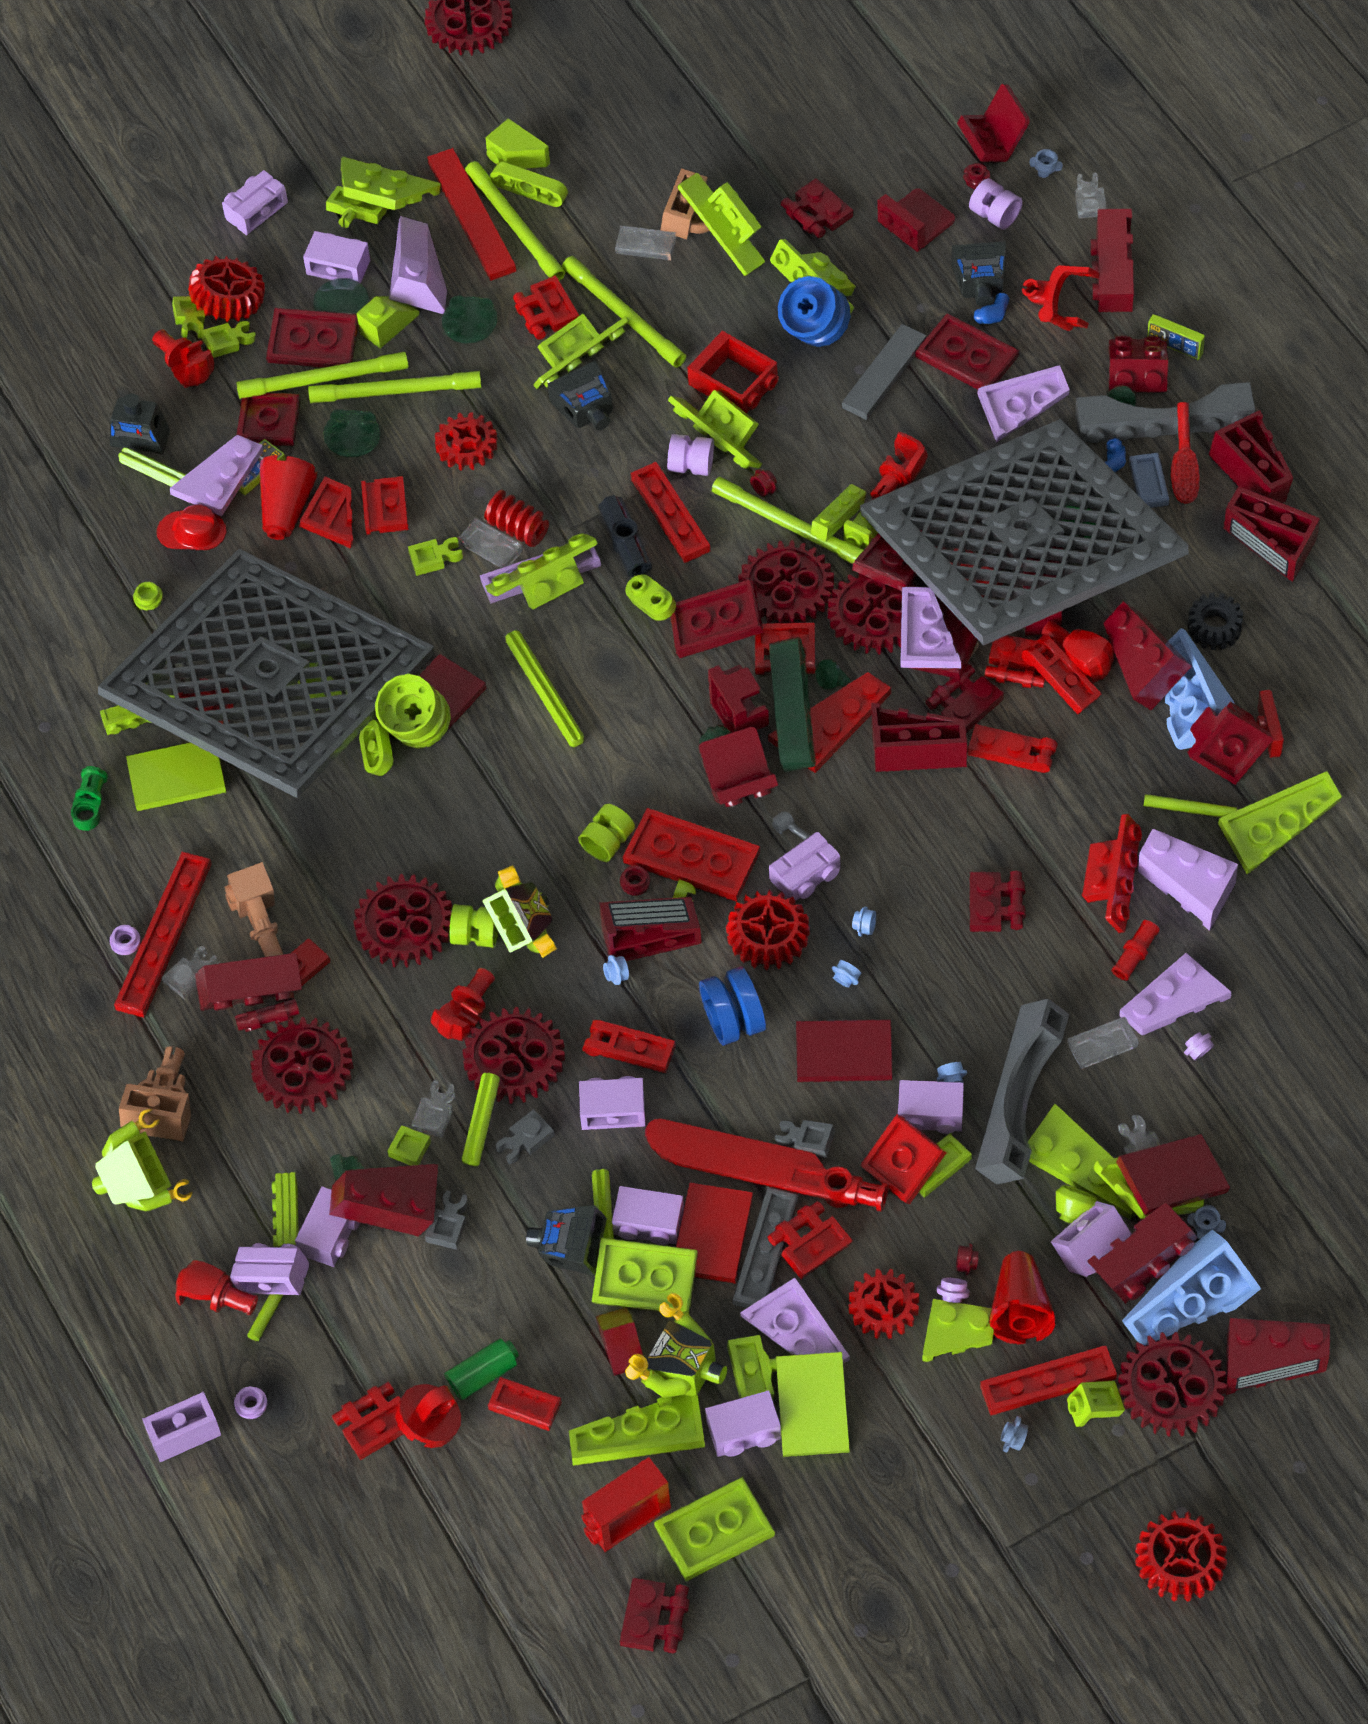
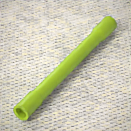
M479 162L469 163L465 168L468 177L485 194L538 261L541 269L549 278L557 276L559 281L562 280L566 272L554 256L545 249L497 189Z
M570 256L563 262L562 268L573 279L584 285L621 319L626 316L629 320L627 324L651 344L674 368L680 367L685 362V353L670 340L665 339L592 275L591 271L574 256Z
M400 352L383 355L374 359L297 373L238 381L236 385L239 399L283 389L378 372L386 373L408 369L406 353Z
M472 371L443 376L344 385H316L308 387L310 403L336 401L338 399L448 389L481 388L480 371Z
M718 477L713 483V493L732 503H738L812 541L851 564L863 551V549L834 536L826 542L810 534L811 524L744 491L740 486L722 477Z

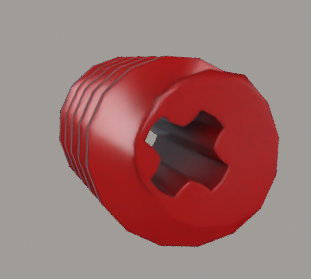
M503 489L499 490L489 501L484 513L485 520L491 526H497L500 531H506L511 537L516 536L517 540L525 542L529 547L538 545L549 528V521H543V511L538 510L534 513V507L528 505L525 508L523 500H518L515 503V496L511 494L506 497V492Z

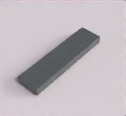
M901 324L842 401V409L867 420L913 360L916 350L926 339V335Z
M767 1187L733 1297V1305L748 1308L770 1294L786 1242L782 1241L773 1246L767 1236L775 1231V1226L782 1221L788 1222L794 1217L799 1194Z

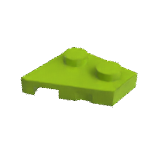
M933 1299L922 1361L929 1362L933 1360L934 1356L952 1352V1355L965 1352L968 1348H980L991 1345L994 1337L993 1329L990 1327L989 1322L992 1308Z

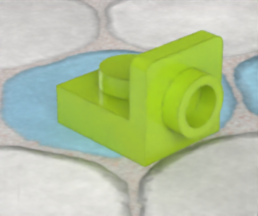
M861 511L853 522L847 520L844 523V540L863 550L878 534L872 525L861 515Z
M1115 1381L1080 1383L1067 1398L1068 1410L1073 1417L1076 1427H1083L1091 1418L1119 1417L1125 1411Z

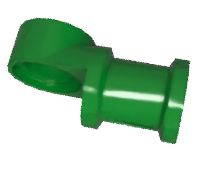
M87 766L82 769V783L80 788L76 790L71 809L75 827L83 831L94 829L100 822L101 790L103 784L108 779L107 772L95 766ZM85 810L94 813L88 820L78 818L79 813Z

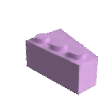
M1152 829L1140 851L1138 872L1163 893L1166 895L1169 893L1181 903V908L1197 916L1203 921V926L1209 931L1236 883L1238 869L1237 863L1155 829Z

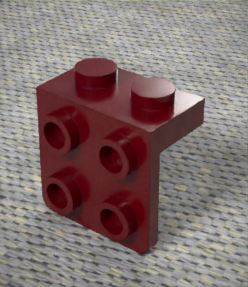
M1001 84L984 115H961L957 124L981 162H1007L1027 129L1030 118L1008 84Z
M919 188L912 190L898 202L894 201L887 194H884L877 200L878 222L916 252H919L955 222L954 214Z
M1117 336L1115 339L1109 340V392H1167L1168 353L1166 341H1161V338L1157 336H1147L1144 339Z
M746 727L699 744V752L715 802L719 804L725 803V807H731L742 803V797L751 794L754 795V798L762 797L772 793L771 788L778 786L775 774L769 771L756 728Z

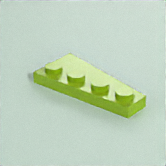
M1326 771L1219 818L1218 825L1244 871L1248 874L1340 802L1342 796Z
M1054 1104L1028 1141L1032 1150L1029 1162L1070 1186L1094 1195L1098 1202L1113 1205L1119 1214L1131 1220L1135 1212L1094 1170L1097 1160L1111 1159L1113 1157L1062 1109Z
M684 1394L667 1398L660 1397L657 1399V1403L643 1408L635 1406L627 1409L624 1415L613 1419L608 1416L569 1430L573 1466L705 1447L698 1395Z

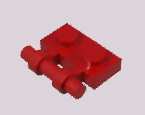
M557 276L530 285L532 294L525 297L522 292H517L513 296L516 303L515 309L520 316L524 317L526 328L529 333L534 334L537 340H541L546 336V332L543 329L545 326L550 325L552 330L557 332L579 317ZM540 307L543 313L535 315L533 309Z
M1006 635L993 641L989 654V664L997 665L998 667L986 666L984 677L996 679V682L1003 684L1009 681L1020 683L1025 688H1032V686L1044 688L1046 679L1042 675H1036L1035 673H1039L1036 668L1028 665L1022 658V651L1029 646H1035L1036 640ZM1043 654L1047 660L1050 659L1047 655ZM1009 668L1024 670L1025 672L1009 670Z
M818 1201L810 1207L805 1205L797 1211V1216L788 1222L782 1221L775 1226V1231L767 1236L773 1246L782 1241L787 1242L789 1247L784 1249L781 1255L800 1279H803L846 1249L853 1241L833 1216L824 1222L821 1221L818 1216L825 1210ZM803 1226L809 1227L811 1231L803 1237H800L796 1232Z
M389 1382L378 1388L377 1386L371 1387L367 1390L365 1396L353 1403L348 1401L341 1406L342 1409L332 1415L338 1427L347 1421L352 1423L342 1431L360 1460L403 1435L395 1418L401 1398L397 1396L389 1402L385 1399L395 1393ZM374 1405L377 1407L376 1410L363 1418L361 1417L360 1413Z

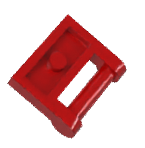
M815 623L762 624L764 633L755 635V675H764V672L806 671V674H815ZM806 654V659L764 660V655Z

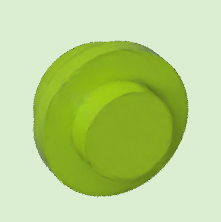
M153 582L139 584L133 594L134 603L142 610L157 608L163 601L161 588Z

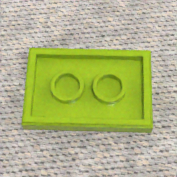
M192 743L126 756L137 811L226 793L219 757Z
M601 1238L592 1303L660 1312V1305L663 1302H666L669 1307L673 1308V1305L667 1300V1296L671 1293H676L683 1301V1306L680 1310L682 1312L687 1311L689 1314L698 1251Z
M842 1352L776 1356L783 1457L849 1453Z
M743 1477L654 1522L657 1532L685 1581L775 1536V1531Z

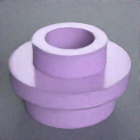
M129 925L116 927L110 936L112 950L120 955L134 953L141 944L139 932ZM123 940H130L128 943H121Z
M1198 1032L1185 1043L1188 1048L1184 1054L1187 1057L1191 1056L1196 1061L1214 1046L1210 1040L1212 1036L1209 1033L1203 1036Z
M946 1277L942 1278L941 1285L937 1286V1293L942 1295L944 1301L960 1303L962 1298L969 1297L970 1291L967 1289V1282L965 1280Z
M252 1386L241 1389L234 1400L236 1412L245 1419L258 1418L265 1412L268 1404L265 1393L261 1389ZM249 1401L257 1402L254 1407H246Z

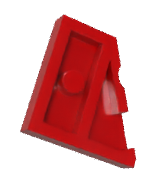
M324 476L300 520L299 527L351 549L353 543L351 487Z

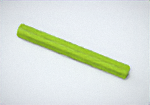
M514 630L505 636L507 645L571 747L583 744L584 734L520 631Z

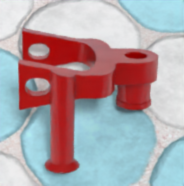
M1059 265L1053 270L1049 281L1028 279L1023 283V286L1027 287V289L1022 288L1023 294L1035 304L1044 306L1038 313L1040 321L1050 322L1066 331H1071L1074 327L1088 328L1089 323L1078 317H1064L1058 314V300L1062 285L1069 275L1099 278L1100 273L1090 267Z

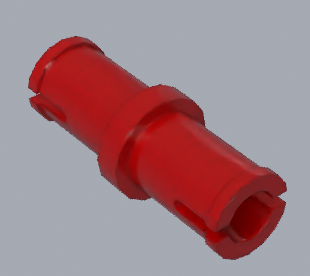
M1143 920L1133 938L1126 941L1123 946L1124 952L1111 969L1117 978L1128 981L1140 960H1144L1147 957V949L1160 931L1156 924L1149 920Z

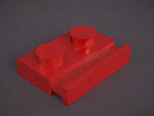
M403 476L374 479V482L370 483L361 481L366 535L371 534L373 531L386 533L409 530Z

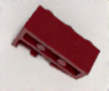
M1098 209L1096 239L1090 240V255L1096 256V261H1091V268L1100 273L1097 283H1092V301H1098V312H1132L1133 310L1132 209Z
M1123 601L1103 624L1133 699L1149 710H1152L1192 666L1141 612Z
M1166 1202L1134 1225L1136 1231L1125 1241L1122 1242L1118 1237L1111 1242L1110 1246L1113 1249L1102 1258L1098 1259L1094 1255L1087 1260L1125 1304L1130 1299L1134 1301L1139 1298L1146 1290L1145 1285L1154 1277L1157 1279L1163 1276L1169 1270L1170 1263L1178 1255L1184 1256L1193 1248L1194 1241L1198 1238Z

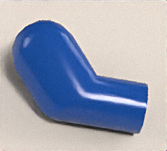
M998 293L992 305L983 306L974 312L975 321L978 324H992L1002 321L1010 300L1009 296L1005 293Z
M1114 438L1106 444L1108 451L1105 463L1114 472H1117L1126 463V449L1122 445L1121 440Z

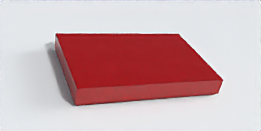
M689 1183L676 1247L698 1251L695 1277L736 1284L753 1201V1192Z

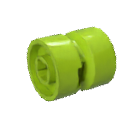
M604 804L593 818V822L589 823L580 834L578 840L583 849L592 857L603 862H609L619 850L620 843H624L633 832L635 824L622 809L612 804Z
M454 904L450 920V943L469 946L474 941L478 947L495 948L498 929L487 908L480 906L477 911H474L470 905Z

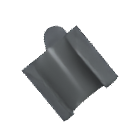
M786 811L779 813L773 818L772 826L779 834L789 829L803 840L811 836L799 828L791 814Z

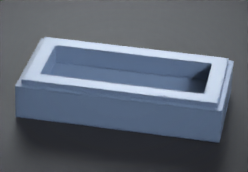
M1151 453L1129 456V465L1136 494L1150 508L1168 506L1169 496L1159 454Z

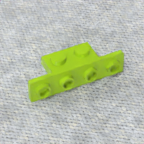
M695 173L678 185L679 191L743 275L747 276L764 264L765 260L749 240L761 228V225L728 182L720 186L713 193L702 177Z
M786 239L779 240L770 258V262L791 283L801 277L813 276L823 279L845 296H851L856 287L844 272L840 271L830 262L827 255L821 252L801 255ZM848 301V303H849V305H850V315H851V313H852V311H853V309H854V306Z
M581 314L540 343L537 348L552 366V369L539 377L533 384L536 390L543 385L548 388L547 383L560 378L558 374L565 369L568 373L573 371L582 363L580 358L587 353L590 357L594 356L604 348L601 343L607 339L613 342L626 332L623 327L629 322L627 317L625 316L599 335L586 316Z
M713 390L700 411L683 398L672 395L669 397L668 401L675 406L673 411L684 419H691L695 423L693 427L705 436L709 434L714 438V445L720 450L731 452L735 456L733 458L734 462L745 469L749 466L758 469L761 467L762 463L743 448L759 424L721 392Z
M584 533L574 535L568 540L569 543L561 547L556 546L543 552V556L536 560H527L517 566V570L509 574L502 573L492 579V583L485 586L486 590L497 597L520 585L529 608L535 609L584 583L573 557L598 544L597 540Z

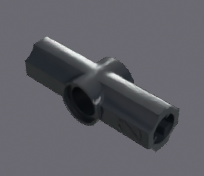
M615 495L605 497L598 504V508L612 538L614 551L619 554L628 577L641 574L646 575L652 570V563L638 534L636 522L632 520L622 497Z

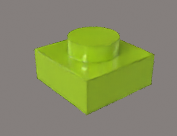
M401 1125L387 1151L388 1157L410 1166L419 1165L431 1143L430 1136Z

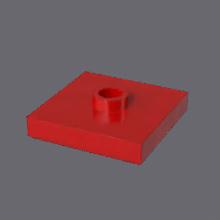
M896 1114L860 1166L880 1183H888L891 1192L905 1203L911 1204L947 1152L903 1116Z

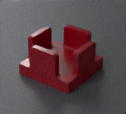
M717 665L708 669L710 704L728 733L750 726L759 730L769 725V711L766 705L756 708L749 698L760 693V686L747 667L742 668L741 665H737L722 671L720 666Z
M1229 702L1218 716L1214 709L1207 707L1194 722L1190 731L1195 737L1196 742L1187 753L1192 760L1236 785L1274 738L1268 731L1257 724L1249 712Z

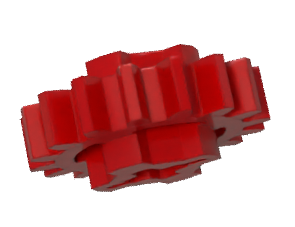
M470 412L468 417L463 418L461 413H458V419L456 420L451 417L447 418L448 425L440 423V432L435 433L436 453H439L441 462L447 460L448 467L451 468L458 464L459 470L462 471L465 465H469V468L474 470L476 463L482 466L485 465V457L488 459L493 458V451L498 448L496 430H493L491 421L485 423L483 415L475 419L473 412Z
M876 1269L875 1277L864 1273V1283L855 1281V1292H849V1302H851L849 1304V1314L854 1315L853 1324L856 1326L863 1323L862 1333L866 1334L873 1330L876 1339L880 1337L881 1332H886L888 1339H892L893 1331L895 1330L901 1335L905 1334L904 1324L912 1327L914 1325L913 1316L919 1315V1306L916 1305L919 1303V1293H913L915 1291V1284L913 1282L905 1284V1274L903 1273L898 1278L894 1277L893 1269H889L887 1275H882L880 1269ZM881 1296L883 1297L884 1302H886L887 1311H885L884 1306H882Z

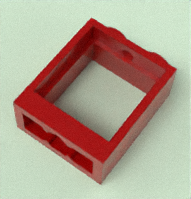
M723 330L687 367L688 385L708 397L713 390L719 391L746 414L750 409L753 410L758 406L762 396L768 390H773L779 379L776 361ZM727 358L759 376L742 395L710 377Z
M650 1457L582 1501L584 1514L581 1517L586 1525L583 1530L594 1546L599 1544L604 1552H606L671 1509L668 1481Z

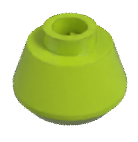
M1063 1185L1055 1192L1056 1211L1061 1213L1060 1219L1068 1223H1072L1081 1214L1092 1208L1097 1201L1094 1195L1071 1186Z

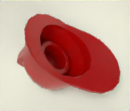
M200 504L191 505L184 510L166 515L157 527V538L160 543L171 549L210 550L222 543L226 536V525L222 518L213 513L208 507Z

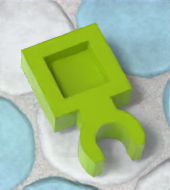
M190 296L173 297L172 307L176 325L182 324L181 336L187 338L188 331L193 330L197 333V337L201 338L205 320L204 310L197 311L196 305L191 303Z
M242 321L237 324L236 328L232 329L228 323L202 330L201 338L207 349L211 351L213 358L239 351L240 344L250 345L254 343L256 334L255 332L244 333L249 331V322Z
M457 537L449 538L441 545H438L436 539L408 546V552L416 576L444 569V561H461L463 559L462 550L451 551V549L459 547Z

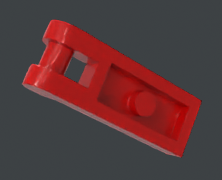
M1041 636L1036 640L1035 646H1029L1022 651L1023 660L1028 665L1036 668L1077 715L1102 695L1049 636ZM1043 654L1047 655L1050 659L1047 660Z
M975 724L967 755L1046 773L1050 771L1052 765L1050 758L1051 755L1055 754L1058 744L1051 738L1038 739ZM1031 752L1039 753V755L1031 756Z
M594 1020L589 1030L591 1033L590 1038L585 1040L582 1050L591 1056L601 1055L666 1073L676 1044L674 1040L605 1021ZM610 1037L609 1043L603 1042L602 1039Z

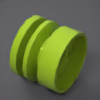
M411 674L396 676L386 682L378 692L375 702L376 717L381 726L404 745L417 749L430 747L438 742L447 732L451 720L450 707L444 696L420 676Z

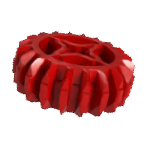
M227 255L224 259H219L215 256L212 261L205 259L203 264H197L195 270L190 275L188 291L191 303L196 305L197 311L204 310L205 317L213 315L215 320L224 318L226 322L229 319H235L239 322L241 317L249 319L251 314L257 313L264 300L265 283L263 282L262 275L257 273V267H249L248 261L241 263L238 257L235 260L228 259Z
M769 889L765 896H761L756 891L754 899L745 895L743 899L744 904L736 902L734 906L735 912H730L728 916L729 922L726 925V933H728L727 941L729 946H732V952L735 956L740 955L743 964L751 960V965L754 969L759 964H763L767 971L770 964H775L780 969L782 961L791 965L793 956L800 958L802 948H806L808 945V937L810 935L809 917L807 914H804L802 904L796 905V900L793 896L785 900V894L782 891L778 896H773L772 891ZM768 923H770L769 936L766 937Z
M1174 1510L1171 1513V1520H1168L1161 1514L1158 1517V1524L1152 1521L1147 1524L1148 1532L1142 1531L1139 1536V1540L1142 1543L1136 1544L1135 1552L1139 1556L1136 1557L1135 1563L1137 1567H1142L1139 1573L1141 1579L1149 1578L1147 1584L1149 1590L1159 1586L1158 1595L1160 1597L1170 1592L1172 1593L1171 1599L1175 1602L1179 1594H1184V1599L1189 1602L1193 1592L1201 1599L1205 1594L1204 1588L1209 1591L1215 1589V1581L1222 1580L1224 1573L1221 1570L1227 1566V1560L1224 1558L1227 1554V1547L1220 1545L1223 1541L1221 1534H1213L1215 1530L1213 1523L1204 1527L1202 1515L1194 1521L1191 1520L1189 1510L1184 1514V1518H1179ZM1176 1536H1186L1187 1538L1181 1539ZM1158 1544L1163 1548V1553L1166 1555L1164 1565L1161 1567L1155 1560L1153 1553ZM1201 1545L1209 1559L1205 1568L1199 1564L1200 1560L1196 1556ZM1179 1553L1180 1556L1181 1553L1185 1554L1187 1559H1183V1556L1181 1559L1175 1558V1554ZM1176 1574H1184V1575H1186V1576H1188V1577H1178V1576H1174V1575H1176Z

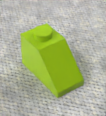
M509 118L485 137L487 156L495 164L505 162L523 169L542 168L550 165L548 145Z
M376 296L357 312L360 335L381 349L419 316V311L411 305L391 300L389 296Z

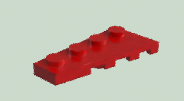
M867 672L769 734L768 741L816 773L872 715L871 702L882 704L891 695V687Z

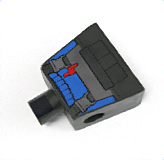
M1006 241L952 245L951 264L960 292L965 298L975 297L978 306L991 305L993 296L1003 293Z
M596 361L547 383L549 401L576 428H582L590 423L594 425L596 430H603L608 427L611 422L608 415L613 411L612 396Z
M133 393L118 398L110 420V446L128 447L133 450L163 454L170 434V428L158 404L140 400L139 396Z
M595 1205L549 1210L545 1215L543 1228L530 1227L527 1230L526 1242L529 1247H538V1254L551 1266L595 1275L600 1241L603 1238L607 1218Z

